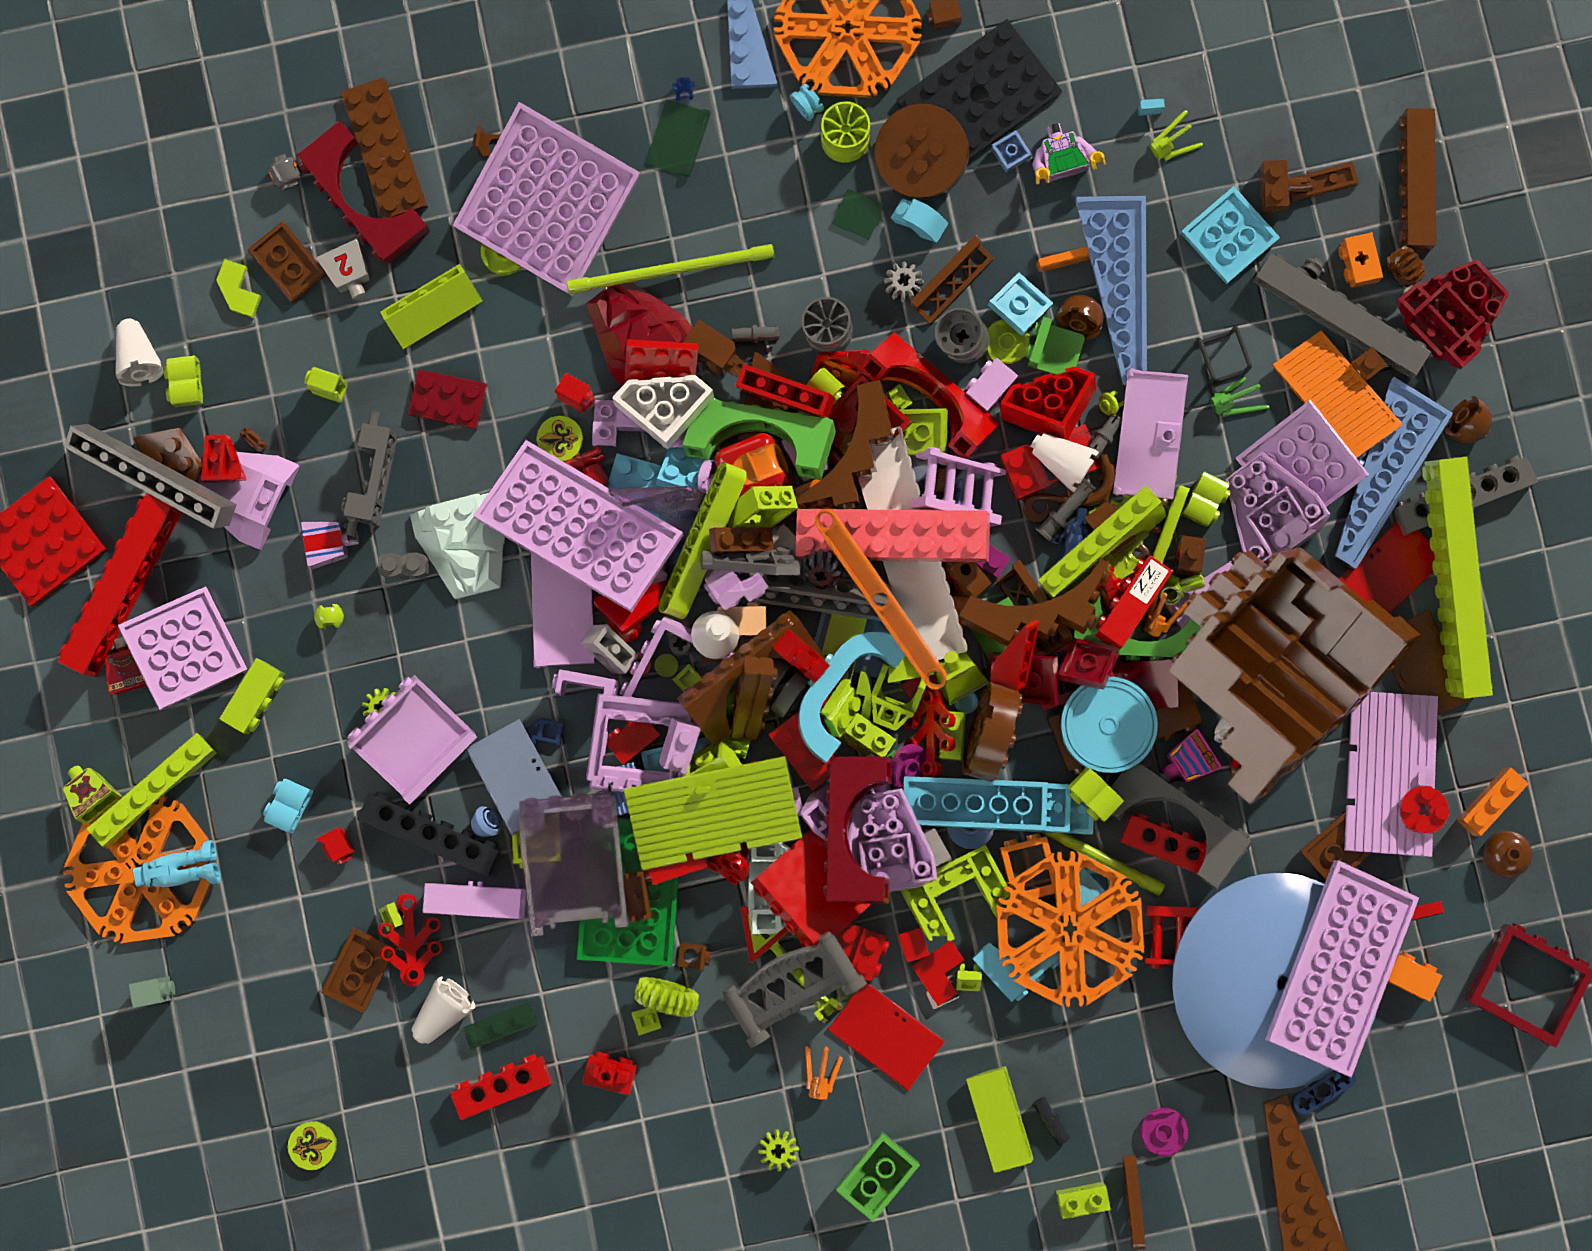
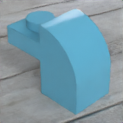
M902 199L891 216L895 223L910 227L921 238L936 243L949 224L934 209L915 199L912 202Z

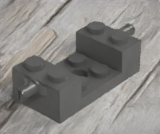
M370 411L368 424L362 423L361 429H358L355 441L358 443V447L366 454L372 455L369 463V468L372 469L370 478H367L365 482V492H367V495L348 492L347 498L344 497L341 510L344 512L343 515L348 518V526L345 533L348 536L355 537L358 523L380 527L398 436L390 428L378 426L380 413L376 411Z

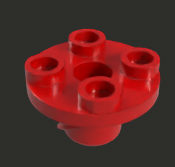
M745 842L740 843L741 851L707 857L709 860L708 868L727 878L733 885H737L740 881L745 880L750 872L747 863L749 849Z

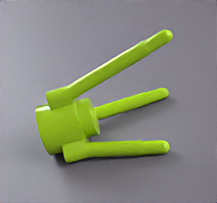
M1187 110L1182 112L1158 137L1152 140L1153 143L1150 144V148L1158 160L1164 158L1167 161L1172 157L1203 146L1202 143H1198L1171 152L1174 149L1172 142L1191 129V125H1187L1170 138L1165 136L1188 114Z

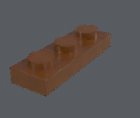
M714 527L709 529L711 553L774 550L772 527Z

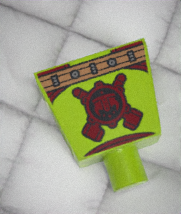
M74 766L68 771L71 781L64 786L63 791L75 819L86 826L122 798L93 769L87 768L83 771L80 766Z

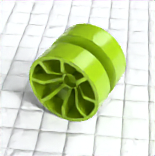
M839 102L829 107L824 113L821 122V145L824 152L831 159L842 163L856 161L865 154L869 146L870 119L866 111L861 106L852 102Z

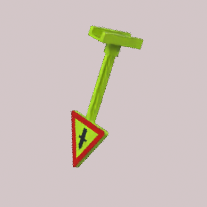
M742 906L741 913L750 962H755L769 949L777 957L786 954V951L779 944V940L789 933L786 927L776 934H752L748 907ZM797 967L795 972L790 973L804 987V973ZM826 996L812 1002L818 1009L814 1014L823 1023L829 1021L824 1015L826 1014L828 1017L835 1011L833 1007L838 1011L843 1009L834 998L828 999Z

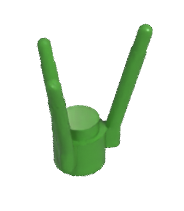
M1242 377L1224 390L1215 393V396L1211 398L1215 413L1217 415L1222 414L1223 417L1232 414L1268 410L1270 407L1269 405L1231 409V407H1234L1233 400L1261 387L1257 384L1230 395L1228 392L1246 381L1245 377Z

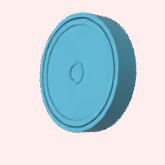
M1109 677L1104 690L1084 685L1080 686L1065 703L1060 720L1062 740L1069 754L1085 768H1091L1093 771L1100 773L1121 772L1141 762L1153 747L1158 728L1156 711L1147 694L1134 683L1117 677Z

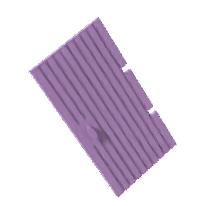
M1370 692L1359 707L1350 712L1349 745H1357V752L1349 751L1347 799H1355V806L1346 805L1345 851L1432 857L1433 833L1420 834L1410 831L1401 821L1399 810L1403 796L1411 789L1419 786H1431L1435 789L1438 696ZM1420 804L1419 815L1425 814L1428 817L1430 815L1428 812L1430 807Z

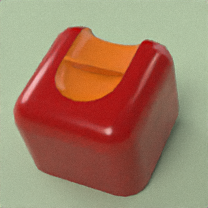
M760 433L721 449L715 455L716 468L725 462L746 471V481L739 498L752 487L792 486L793 488L794 486L788 458L784 454L779 441L769 434Z

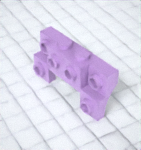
M595 400L593 446L606 445L616 447L617 429L618 431H645L614 405L613 400ZM687 429L671 447L683 448Z
M707 570L704 576L706 583L703 586L709 592L708 594L716 604L719 603L726 610L737 605L743 596L749 602L761 597L768 588L761 575L756 573L747 580L742 581L738 574L744 572Z

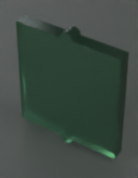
M848 189L842 203L838 204V212L832 224L870 240L875 226L879 225V218L885 205Z

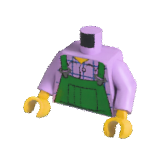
M1056 123L1046 128L1049 138L1043 140L1041 147L1036 150L1033 168L1036 174V184H1039L1040 179H1045V182L1049 183L1088 171L1090 162L1093 169H1097V162H1102L1103 165L1106 163L1102 152H1097L1083 138L1076 136L1074 132L1063 134L1060 124Z

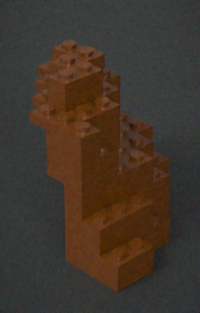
M1301 547L1290 548L1279 553L1275 552L1267 561L1269 566L1251 551L1239 552L1232 559V567L1228 571L1225 570L1220 574L1216 573L1210 579L1209 584L1211 586L1206 592L1202 591L1201 593L1193 594L1186 603L1188 607L1184 613L1202 629L1198 634L1194 633L1187 640V648L1184 652L1180 651L1171 661L1173 666L1169 669L1174 676L1233 726L1223 736L1225 741L1220 746L1241 764L1231 773L1230 776L1233 778L1228 785L1250 804L1264 797L1279 778L1294 771L1306 755L1319 746L1330 731L1336 729L1352 710L1359 707L1383 676L1396 667L1422 635L1419 630L1402 616L1394 618L1374 600L1366 602Z

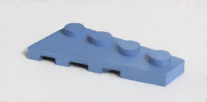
M728 0L732 89L778 87L752 0Z

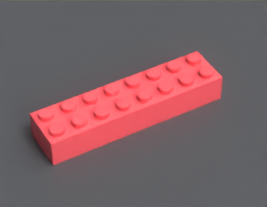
M797 509L796 557L800 560H804L805 556L809 555L812 550L818 552L820 548L824 552L831 550L832 555H836L815 525L816 515L824 509ZM830 509L837 514L869 561L989 562L990 514L988 511ZM822 514L820 522L823 526L829 527L832 525L833 519L829 514Z

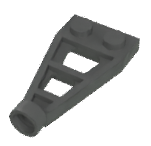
M778 547L776 550L715 555L711 553V550L701 551L702 570L800 575V565L795 552L788 547ZM770 560L772 564L754 563V561Z

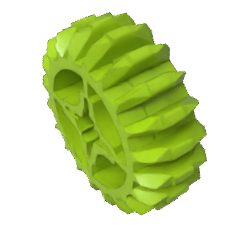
M641 978L635 989L634 999L639 1004L674 1016H693L699 1004V994L694 990L659 978Z

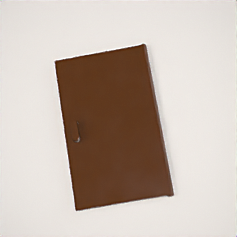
M1426 609L1425 612L1408 619L1407 621L1419 630L1422 635L1396 667L1391 670L1402 693L1438 696L1437 716L1467 701L1474 700V698L1464 699L1450 696V692L1446 690L1445 680L1448 676L1447 669L1443 666L1445 648L1441 644V632L1430 610Z

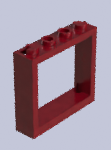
M1516 923L1512 925L1503 924L1464 1000L1544 1044L1556 1048L1592 979V969L1589 968L1590 963L1578 957L1576 960L1568 957V951L1558 946L1552 948L1546 945V939L1536 934L1533 937L1526 934V929ZM1512 936L1581 973L1551 1033L1482 997Z

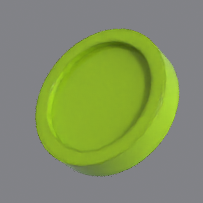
M662 654L655 661V670L662 677H671L678 670V661L670 654Z

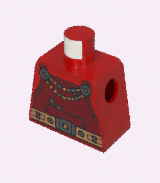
M124 638L113 640L116 653L105 657L109 694L119 695L146 687L147 685Z

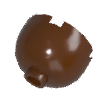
M1088 295L1069 297L1058 310L1056 319H1058L1057 326L1086 336L1085 340L1096 338L1102 329L1104 320L1103 310L1099 303Z
M1470 396L1472 398L1470 401L1462 400L1452 410L1453 415L1449 419L1451 421L1449 427L1445 426L1444 428L1446 434L1458 442L1465 444L1474 443L1486 438L1490 433L1492 424L1491 411L1476 396Z
M1499 831L1492 834L1483 846L1484 855L1482 857L1486 868L1494 875L1503 878H1513L1523 874L1530 867L1533 859L1532 847L1529 841L1521 834L1513 831Z

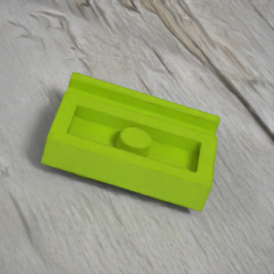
M849 679L841 680L820 712L822 715H825L826 718L824 720L833 737L842 736L862 705L855 688L850 686L851 680Z

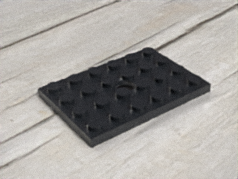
M1006 19L898 97L896 102L901 109L914 104H931L948 111L959 122L967 136L969 160H971L1059 96L1062 90L1008 19ZM981 87L987 91L988 99L984 103L972 101L970 93L974 88Z

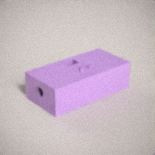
M468 881V885L425 883L423 913L520 919L525 917L527 889L482 886L483 882H478L477 886H473V881Z

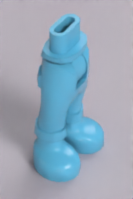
M205 841L197 851L190 850L188 852L164 855L149 863H143L142 867L134 868L133 873L136 886L171 887L190 881H198L200 878L206 879L213 885L219 884L221 882V874L216 863L200 867L195 866L189 869H178V867L197 864V862L216 860L217 850L214 841Z

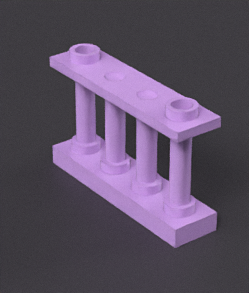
M929 447L926 451L917 453L916 458L927 460L928 463L925 493L922 494V497L912 499V509L988 511L990 514V527L1001 525L1002 516L994 514L993 510H991L993 478L1006 475V470L997 468V464L994 463L982 464L942 453L941 449ZM937 463L947 466L944 499L941 500L936 499V495H934ZM956 468L966 471L963 503L960 505L955 504V500H953ZM975 473L984 476L982 504L979 510L974 509V505H972Z

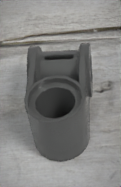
M664 614V616L690 628L688 614L684 619ZM666 630L672 653L678 658L689 655L691 652V642ZM678 641H682L683 644H687L686 646H683L682 651H679L677 647H674L678 645Z

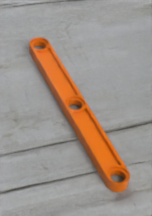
M830 509L821 510L815 517V525L925 684L931 689L942 688L946 683L947 674L837 514ZM822 514H829L832 517L833 523L831 526L825 527L821 524L820 517ZM877 593H884L887 596L888 601L886 605L880 606L875 602V595ZM939 672L942 675V682L939 684L932 683L929 679L930 673Z

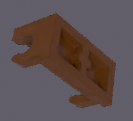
M645 872L623 874L622 882L629 922L652 919Z

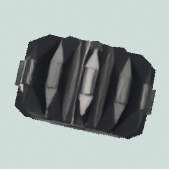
M820 548L818 552L812 550L809 555L805 556L802 575L805 576L806 582H813L814 587L816 585H821L823 589L826 585L833 587L834 583L839 582L843 565L836 555H832L831 550L824 552Z

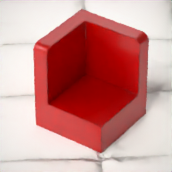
M921 927L898 934L907 962L930 956Z

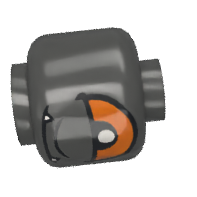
M285 154L272 159L273 164L268 167V172L276 188H282L285 191L300 184L299 181L302 178V173L295 158H286Z

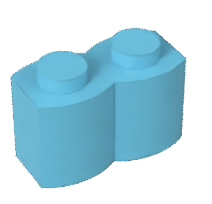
M286 778L282 782L279 781L273 792L275 794L273 802L268 803L264 809V822L293 834L310 801L313 790Z

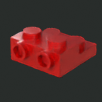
M850 923L835 938L858 975L862 974L865 980L872 981L873 977L878 978L882 966L878 963L880 954H886L889 942L885 941L886 935Z

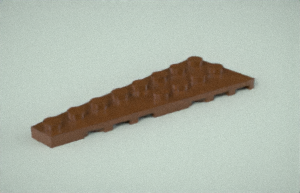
M1287 1095L1264 1102L1263 1108L1269 1139L1272 1176L1275 1185L1276 1206L1283 1245L1282 1251H1348Z

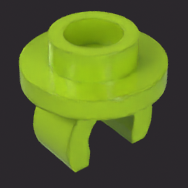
M1117 391L1104 393L1099 397V407L1106 415L1116 414L1118 409L1124 405V401L1118 403L1114 397L1118 394Z

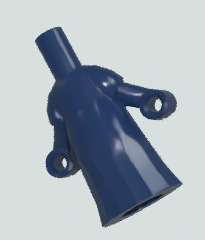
M1078 507L1075 521L1066 525L1062 533L1053 537L1052 542L1055 545H1060L1062 539L1065 538L1057 563L1091 534L1089 528L1084 524L1087 509Z

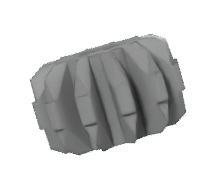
M906 262L902 263V268L894 264V271L887 270L886 275L889 278L884 279V284L890 285L886 288V293L894 291L892 299L895 300L900 295L901 302H905L906 296L912 300L914 298L913 293L918 294L921 291L918 286H922L924 283L922 279H918L922 275L921 271L914 272V264L909 269L906 268ZM901 278H904V281L908 279L907 286H903V283L902 285L899 284Z

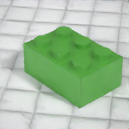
M881 1131L838 1183L836 1191L874 1222L920 1165L915 1158Z

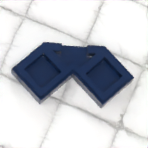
M540 718L526 727L525 730L535 748L537 741L560 746L565 723Z

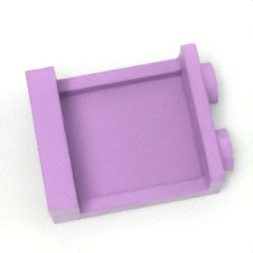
M560 669L559 674L554 675L552 683L555 693L563 697L565 696L568 683L603 689L604 695L617 696L619 682L615 679Z

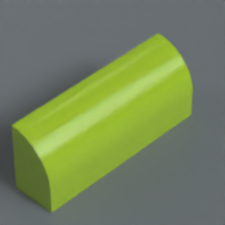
M458 264L380 312L401 347L405 349L481 303L482 299L461 265Z
M1006 1066L967 1078L966 1080L994 1173L1031 1163L1034 1158Z

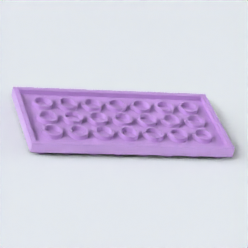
M525 440L473 515L476 520L631 613L683 537L682 531Z
M1334 860L1265 1040L1341 1074L1352 1077L1419 897L1341 861Z

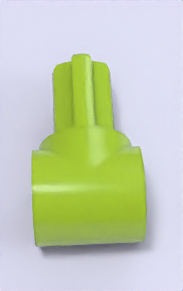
M1199 574L1181 580L1180 577L1170 575L1160 590V599L1163 593H1167L1165 604H1176L1180 598L1185 597V593L1204 588V578ZM1172 588V589H1174L1175 591L1170 592V591H1167L1166 589Z

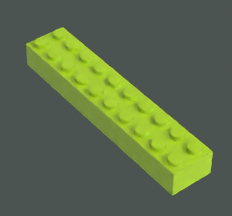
M1467 457L1427 461L1422 469L1424 480L1427 481L1425 500L1429 504L1430 509L1427 520L1429 527L1432 528L1430 547L1435 555V561H1433L1432 566L1434 574L1437 575L1438 583L1435 585V594L1440 602L1438 619L1442 622L1443 630L1440 633V640L1445 648L1443 666L1447 669L1448 676L1445 680V687L1447 692H1450V696L1466 699L1490 696L1493 693Z

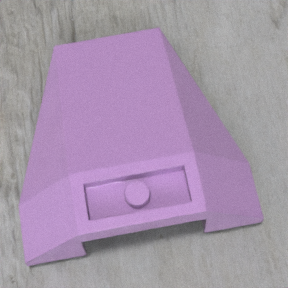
M236 452L245 473L246 481L205 483L201 481L200 476L197 483L237 504L230 526H225V528L239 541L262 550L271 530L267 525L285 486L291 487L300 465L280 456Z
M1264 452L1259 453L1225 479L1229 483V497L1243 552L1251 551L1267 565V561L1275 552L1279 553L1290 548H1298L1319 533L1331 515L1319 495Z
M896 789L864 795L853 810L848 834L851 852L859 866L871 875L889 879V892L922 887L936 881L937 874L934 855L903 790Z

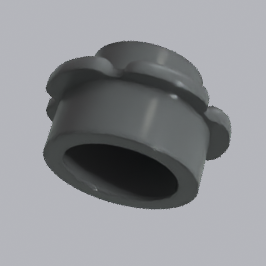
M1313 257L1312 259L1308 258L1305 260V265L1302 269L1307 272L1309 277L1317 279L1320 274L1323 275L1325 273L1323 269L1324 264L1318 258Z

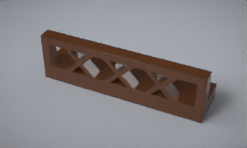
M976 235L911 300L910 307L929 325L994 260V257L981 246L982 241ZM976 251H979L986 258L981 265H971V256ZM958 269H968V279L966 281H955V272ZM952 276V282H947ZM955 285H961V286L955 291ZM942 286H952V295L949 298H939V289ZM926 302H936L937 311L931 317L921 309Z
M1020 560L1012 564L1010 572L996 580L997 585L1004 595L1010 598L1014 606H1019L1020 596L1030 598L1032 604L1048 601ZM1015 577L1019 582L1018 591L1008 589L1004 582ZM1060 623L1059 630L1056 633V637L1060 642L1050 648L1043 639L1036 637L1037 642L1047 656L1072 642V633L1066 625Z

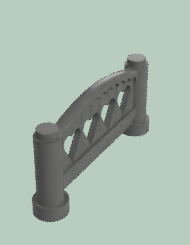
M830 931L817 938L819 941L818 945L800 948L783 954L757 970L740 988L732 985L722 991L725 1002L747 1036L745 1040L750 1048L757 1046L771 1036L767 1030L768 1026L840 987L847 996L859 990L867 983L862 974L858 975L834 934L831 935ZM815 957H820L823 960V977L808 969L806 963L808 961L813 962ZM797 967L801 968L804 971V987L789 980L787 973L795 972ZM777 978L783 979L785 982V998L771 991L768 988V983H775ZM757 989H763L766 993V1008L751 1001L749 994H756Z

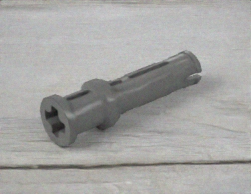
M1084 479L1076 491L1056 511L1053 510L1048 513L1049 517L1042 525L1035 527L1049 542L1052 541V536L1061 527L1064 528L1066 526L1067 518L1096 490L1093 485H1090L1084 491L1090 484L1088 480Z

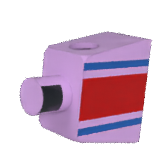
M301 522L307 565L312 569L347 558V546L359 544L357 530L355 537L345 535L344 526L340 522Z

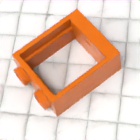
M1040 833L1026 836L1027 841L1018 843L1017 839L1003 842L1004 847H1000L999 851L1007 882L1014 878L1008 852L1041 844L1044 857L1046 858L1051 854L1047 836L1041 837ZM1048 870L1051 884L1025 891L1036 898L1055 894L1054 873ZM1008 883V886L1014 891L1015 887Z

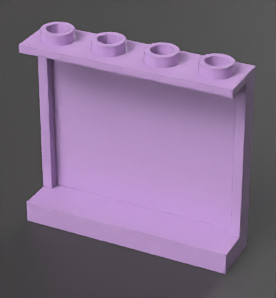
M415 675L411 679L409 677L405 678L398 686L400 690L395 695H388L381 703L383 706L377 712L375 710L372 711L364 720L366 723L360 729L358 727L355 728L347 737L349 739L347 741L348 747L356 751L409 804L477 738L475 732Z

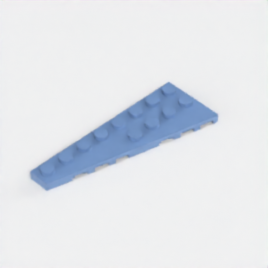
M1146 196L1076 197V206L1122 385H1126L1128 369L1133 368L1134 370L1147 371Z
M1395 377L1389 383L1383 402L1403 425L1368 450L1363 467L1369 475L1357 483L1334 556L1335 559L1353 570L1361 562L1453 415L1449 410Z

